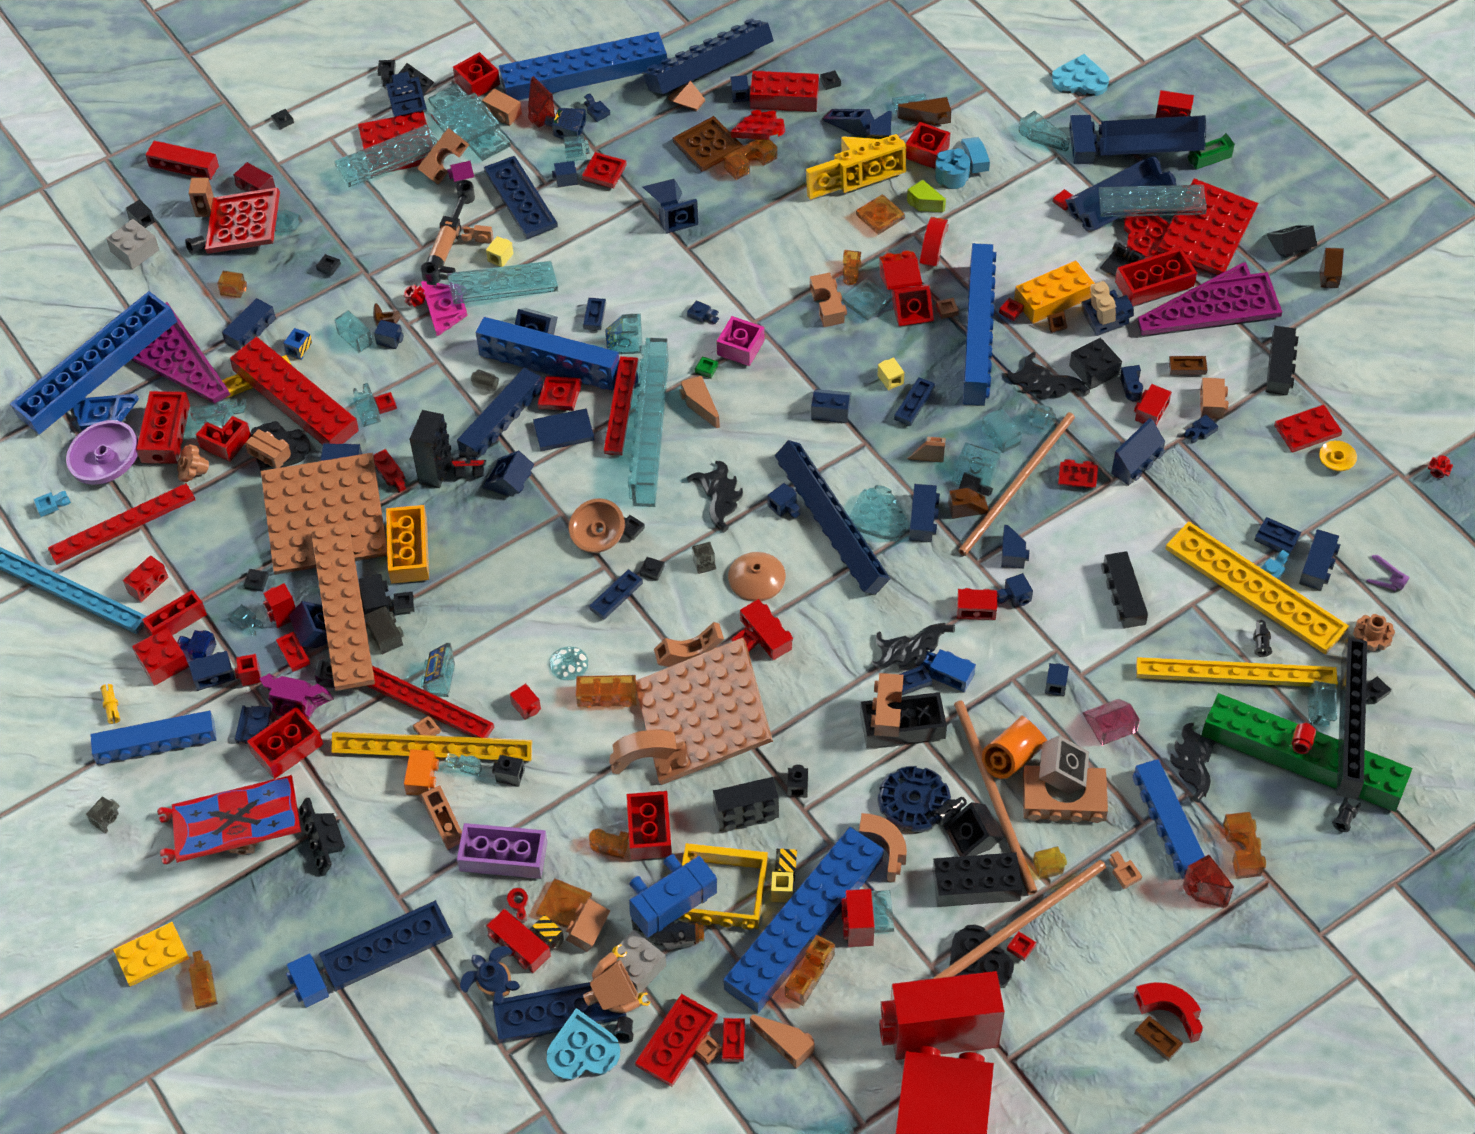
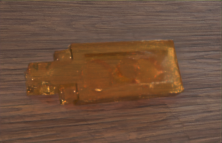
M201 950L192 952L194 964L190 965L189 973L195 1007L198 1010L217 1005L218 1000L211 964L209 960L204 961Z

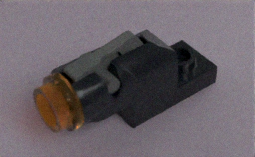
M631 918L632 930L642 932ZM673 921L665 926L663 930L653 934V942L655 945H664L667 950L699 944V942L704 941V924L698 925V923L681 921L674 923Z

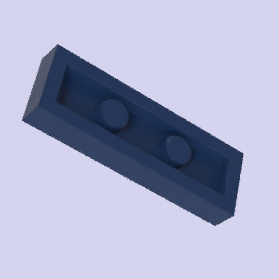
M918 377L895 413L894 420L911 426L933 392L935 383Z
M628 569L589 605L590 610L605 620L643 584V579Z

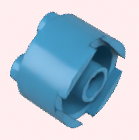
M960 148L939 152L935 169L937 183L941 186L942 184L946 185L949 189L963 187L969 179L970 159L967 154Z

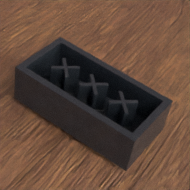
M427 410L421 411L409 440L419 484L440 488L442 482H445L447 479V471L449 467H452L451 461L454 458L451 456V445H449V434H447V423L445 422L444 414Z
M940 692L903 696L901 702L887 704L890 708L901 709L899 737L874 735L875 727H871L872 715H876V710H872L873 700L861 701L860 716L866 748L946 739L947 724Z
M1017 852L933 858L932 872L937 907L1021 900L1022 884Z

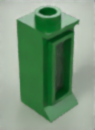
M1225 133L1221 138L1206 142V150L1189 151L1188 161L1197 170L1232 158L1235 143Z

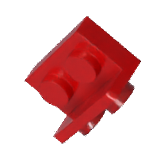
M1065 459L1059 465L1058 485L1096 489L1098 465H1094V462L1083 461V464L1075 463V460Z

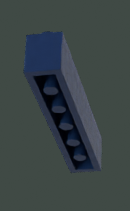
M523 368L457 439L459 451L466 452V447H471V452H478V457H471L474 460L484 455L488 447L497 441L499 435L506 431L511 422L520 416L522 410L531 404L536 395L541 393L543 388L542 377Z

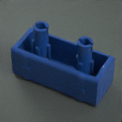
M674 854L668 856L664 860V864L672 873L649 888L640 876L630 881V887L637 893L636 896L629 900L630 916L647 938L663 930L665 926L717 894V877L700 856L683 866Z

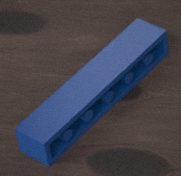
M211 710L90 734L92 755L96 764H107L111 761L127 760L131 757L147 756L151 753L167 752L171 749L187 748L191 745L207 744L217 740L215 721Z
M1159 759L1136 765L1132 775L1133 782L1140 788L1142 801L1147 803L1151 820L1155 821L1157 833L1165 842V850L1173 859L1174 870L1180 874L1182 879L1205 873L1208 865L1206 857Z

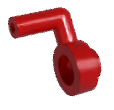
M514 888L509 891L507 902L511 908L517 911L518 920L521 923H525L527 921L525 907L528 904L529 897L524 889ZM517 896L522 897V901L520 903L515 902V898Z

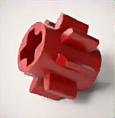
M415 284L408 286L404 291L403 297L406 298L404 302L414 307L422 305L426 297L423 293L425 290L420 285L418 287Z
M1439 455L1437 458L1432 457L1428 469L1431 470L1430 473L1435 478H1443L1444 475L1449 477L1453 464H1450L1451 461L1448 457Z

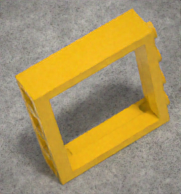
M685 843L682 866L700 856L706 863L759 868L760 872L753 915L693 908L676 920L687 923L691 921L700 922L703 925L718 924L727 928L736 926L746 930L758 929L768 866V852Z

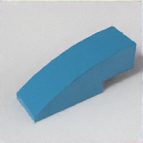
M979 137L961 139L964 152L970 159L972 173L989 171L990 160Z

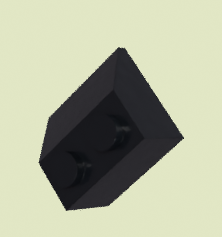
M1295 225L1267 233V237L1276 252L1285 255V257L1294 256L1297 251H1301V253L1312 250L1311 247L1318 246L1314 225Z
M969 803L943 826L959 856L981 854L992 849L1004 838L986 804Z

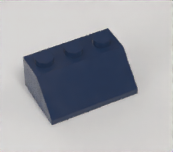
M1151 418L1115 451L1111 474L1128 486L1133 481H1137L1141 477L1142 472L1149 470L1153 462L1157 458L1160 459L1165 453V440Z

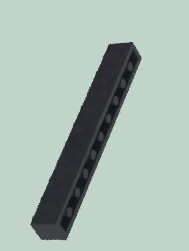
M1348 637L1341 658L1337 796L1358 800L1364 784L1367 641Z

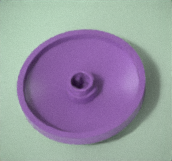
M108 420L93 424L79 433L70 444L66 455L67 467L78 481L85 484L98 485L115 480L123 475L136 460L138 455L136 450L138 437L129 425L120 421Z

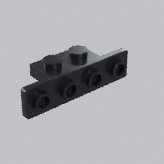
M305 798L299 807V816L302 817L304 823V831L308 836L310 849L315 857V865L319 869L320 875L324 876L332 865L328 852L343 851L345 845L334 813H315L311 799Z

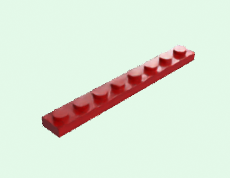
M187 483L47 548L56 565L195 501V497Z
M372 665L375 684L366 685L367 687L421 713L430 715V717L472 737L488 738L495 728L494 723Z

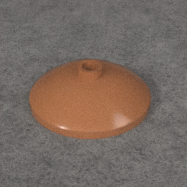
M601 498L592 499L581 504L574 511L569 522V534L572 541L578 548L589 553H600L612 548L622 537L625 528V520L620 508L612 501ZM603 528L602 532L598 533V530Z
M750 552L738 557L732 563L728 572V581L733 592L749 601H756L757 599L765 601L773 598L782 590L786 579L782 563L776 557L764 552Z

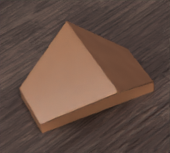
M691 81L677 87L668 97V100L694 111H697L705 102V98Z
M927 436V441L907 459L944 462L946 438Z

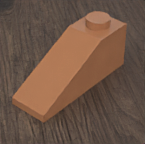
M702 376L681 381V389H679L681 400H685L690 409L712 426L720 428L719 414Z
M439 785L419 795L446 849L448 850L459 845L462 831L441 786Z
M757 1015L750 1017V1026L796 1069L814 1053L815 1043L809 1033H803L799 1028Z

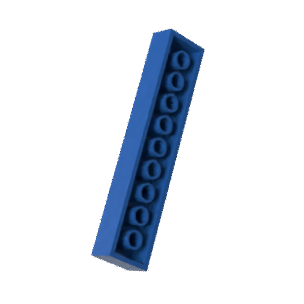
M653 32L498 66L505 94L516 100H522L643 74L642 72L647 70L648 66L658 65L663 59L667 58V53L659 32Z
M972 243L963 405L985 406V400L989 399L990 388L987 387L991 386L990 373L992 368V331L994 323L993 318L990 317L994 316V304L991 303H994L995 292L991 289H995V277L992 276H995L996 265L993 262L996 263L997 253L993 252V244Z
M150 291L145 293L12 401L10 405L17 417L40 435L173 326L177 319L171 307Z
M849 827L724 978V990L756 1013H759L841 913L842 898L846 897V890L860 889L883 861L884 849Z

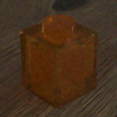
M222 271L217 283L220 295L241 298L243 292L247 289V282L244 279L243 273Z

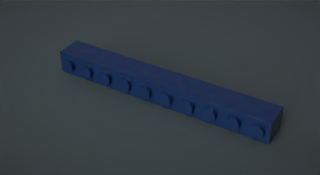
M788 440L774 455L778 460V465L786 472L787 479L793 483L796 488L795 491L803 498L805 506L811 510L815 521L821 525L822 532L830 539L832 547L838 551L841 556L840 559L850 569L849 572L859 583V588L865 593L877 594L891 578L802 445Z

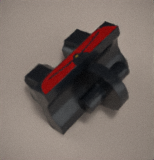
M466 447V452H459V458H466V460L451 461V466H454L455 477L466 476V466L473 467V476H483L487 460H471V457H478V452H471V447Z

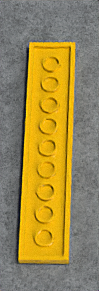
M1189 521L1166 544L1165 549L1325 655L1349 628V625Z

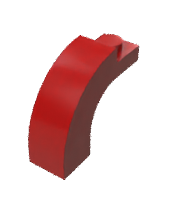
M930 217L919 263L932 266L939 264L943 239L949 227L947 219Z
M1162 982L1136 986L1134 998L1141 1014L1156 1010L1169 1011L1182 1022L1190 1043L1199 1041L1203 1032V1027L1199 1020L1201 1009L1191 995L1177 986Z

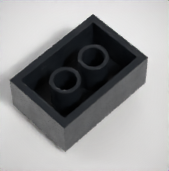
M773 777L713 790V808L719 831H731L736 827L752 826L758 822H770L775 818H779V797Z

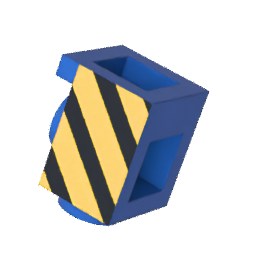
M294 328L283 343L286 354L302 360L304 353L312 344L310 333Z

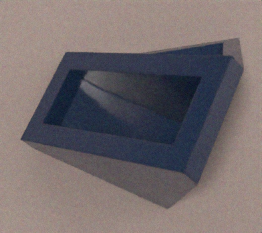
M675 179L642 186L661 204V207L678 203L682 195V190Z

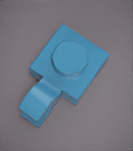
M61 491L54 496L50 492L34 499L41 517L59 510L58 505L66 506L71 503L66 491Z
M1282 550L1275 561L1269 558L1261 569L1279 579L1285 572L1286 568L1283 565L1288 561L1286 558L1289 554Z

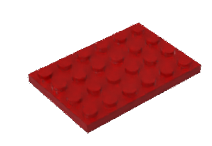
M1194 178L1158 247V252L1165 253L1182 248L1192 265L1220 275L1226 272L1259 203Z

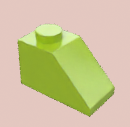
M924 180L907 189V202L916 210L927 212L945 211L946 198Z

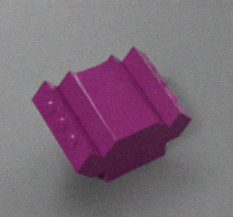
M270 673L259 678L263 686L270 691L268 700L272 703V711L276 716L282 717L297 707L309 720L317 707L334 700L330 691L319 684L313 686L306 681L285 676L276 678Z

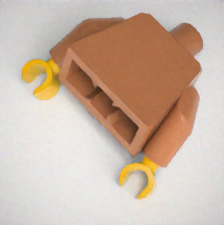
M622 945L615 946L612 953H609L600 960L592 973L593 979L590 982L592 990L583 994L588 1006L599 1001L603 1010L609 1009L611 1012L628 1013L640 1005L647 1006L650 1004V1001H645L644 1003L642 1001V997L648 993H637L621 959L617 961V959L627 954V951L622 955L617 952L618 948Z

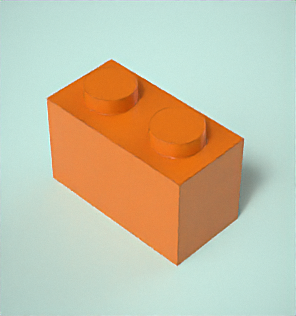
M410 749L404 780L406 795H421L435 788L436 777H434V773L439 769V759H436L434 751Z

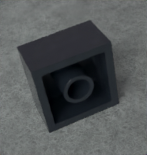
M1100 337L1072 351L1069 366L1091 390L1119 376L1122 360Z

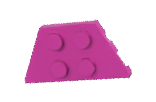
M426 281L421 282V286L425 290L423 293L426 295L425 299L436 336L441 335L468 316L459 285H445L443 283L428 285Z

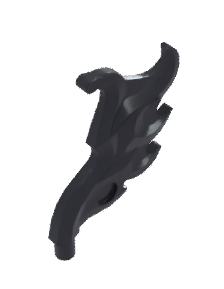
M1035 352L1026 357L1025 365L1021 371L1012 373L1008 370L1007 373L1008 378L1012 382L1028 385V387L1023 388L1024 391L1041 392L1042 394H1037L1036 397L1039 399H1047L1053 393L1056 394V397L1065 396L1072 390H1080L1085 396L1090 393V390L1085 386V382L1069 375H1052L1049 369L1034 363L1032 359L1036 356Z
M715 461V464L718 465L716 470L708 473H693L687 476V481L699 480L706 495L712 498L709 508L710 518L715 527H719L723 532H726L729 526L724 522V518L737 508L736 502L742 498L743 489L740 488L739 491H735L737 486L736 476L733 477V480L728 479V466L722 461Z
M937 623L922 629L914 637L909 638L905 635L889 640L882 639V633L879 631L876 635V643L882 650V657L879 661H872L871 663L875 668L884 669L893 663L901 662L898 667L902 668L907 666L912 660L917 659L915 663L919 665L927 658L928 650L933 652L936 649L939 637L945 632H955V625Z
M1187 723L1182 729L1184 743L1179 744L1177 740L1174 743L1178 758L1170 754V761L1174 767L1180 769V777L1197 789L1192 799L1199 803L1203 797H1206L1211 783L1205 763L1209 762L1213 746L1218 742L1197 734L1192 729L1194 723Z

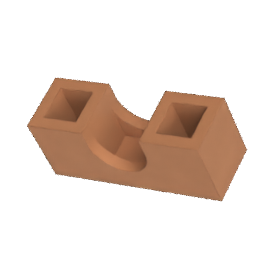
M448 128L417 169L439 185L448 173L443 166L444 159L450 154L460 158L470 144Z
M831 273L810 276L809 288L814 301L826 300L819 303V316L823 326L828 327L844 323L847 309L841 303L842 296L840 292H837V283L835 279H832Z
M879 673V681L874 683V693H878L877 698H873L872 710H876V715H872L871 727H875L874 735L899 737L901 709L890 708L887 704L902 701L903 675Z

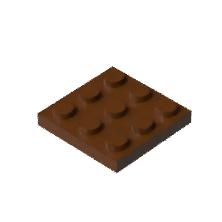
M715 116L672 137L673 143L701 172L743 150V145L736 138H731V132Z

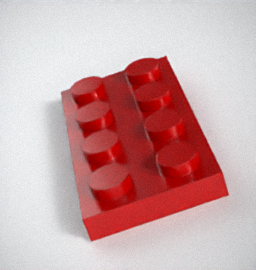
M681 993L636 1060L635 1066L673 1087L693 1057L696 1049L718 1019V1014Z

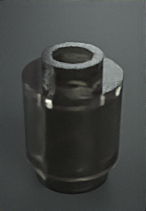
M478 369L472 373L471 382L473 387L490 392L497 389L499 378L495 374Z

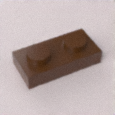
M1169 356L1170 375H1207L1206 356Z
M1150 1016L1138 1026L1134 1033L1168 1062L1183 1046L1180 1040Z

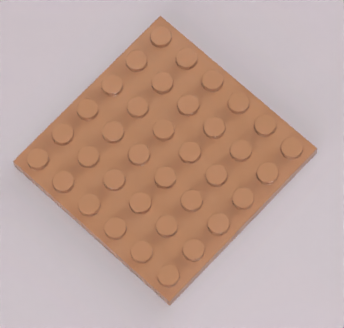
M373 453L261 471L275 575L316 568L311 535L312 528L349 522L355 561L387 556V542Z
M743 638L634 681L646 730L672 731L675 734L677 750L668 759L653 757L658 780L661 785L773 742L746 642Z

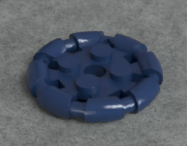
M917 766L901 767L897 769V772L887 775L879 787L880 794L877 795L879 809L882 814L886 815L887 820L898 829H910L912 832H923L932 829V826L936 824V820H940V816L936 815L928 819L926 816L928 813L931 814L933 809L943 806L946 800L951 799L947 783H943L942 777L931 769L917 768ZM899 779H902V780H904L905 782H903V783L900 784V782H899L898 780H899ZM931 785H933V786L935 785L936 788H934V789L932 790V788H931L930 786H931ZM912 794H916L920 797V799L917 801L910 800L909 796ZM935 800H939L941 804H937L934 802ZM896 806V811L893 812L891 808ZM906 817H913L914 821H907Z

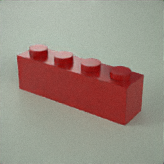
M153 141L145 154L149 167L199 178H209V180L212 179L219 167L216 154L165 142Z

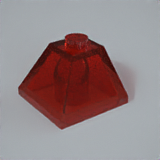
M533 76L530 82L528 118L531 123L540 128L545 125L546 116L555 117L553 95Z

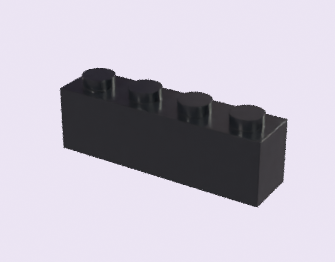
M1274 325L1265 391L1267 393L1288 395L1289 388L1293 389L1294 378L1291 375L1295 373L1296 364H1293V361H1296L1297 350H1294V347H1297L1299 336H1296V328Z
M1128 552L1106 554L1104 562L1101 563V570L1103 574H1106L1107 589L1112 592L1111 600L1113 606L1117 608L1116 615L1118 621L1122 623L1123 629L1146 625L1148 612Z

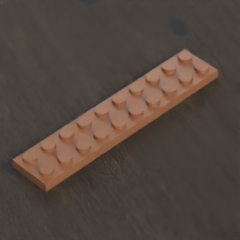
M349 522L312 528L311 535L335 691L375 684Z

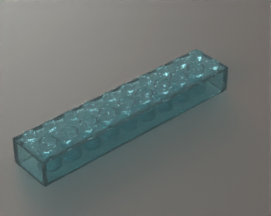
M646 338L645 345H642L641 348L643 358L640 359L641 373H639L638 382L641 385L640 388H637V417H634V446L631 447V457L633 458L630 461L629 467L631 476L628 477L629 499H632L633 506L638 507L656 506L669 367L668 338Z

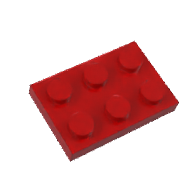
M1324 404L1277 420L1274 424L1292 453L1342 435L1341 428Z

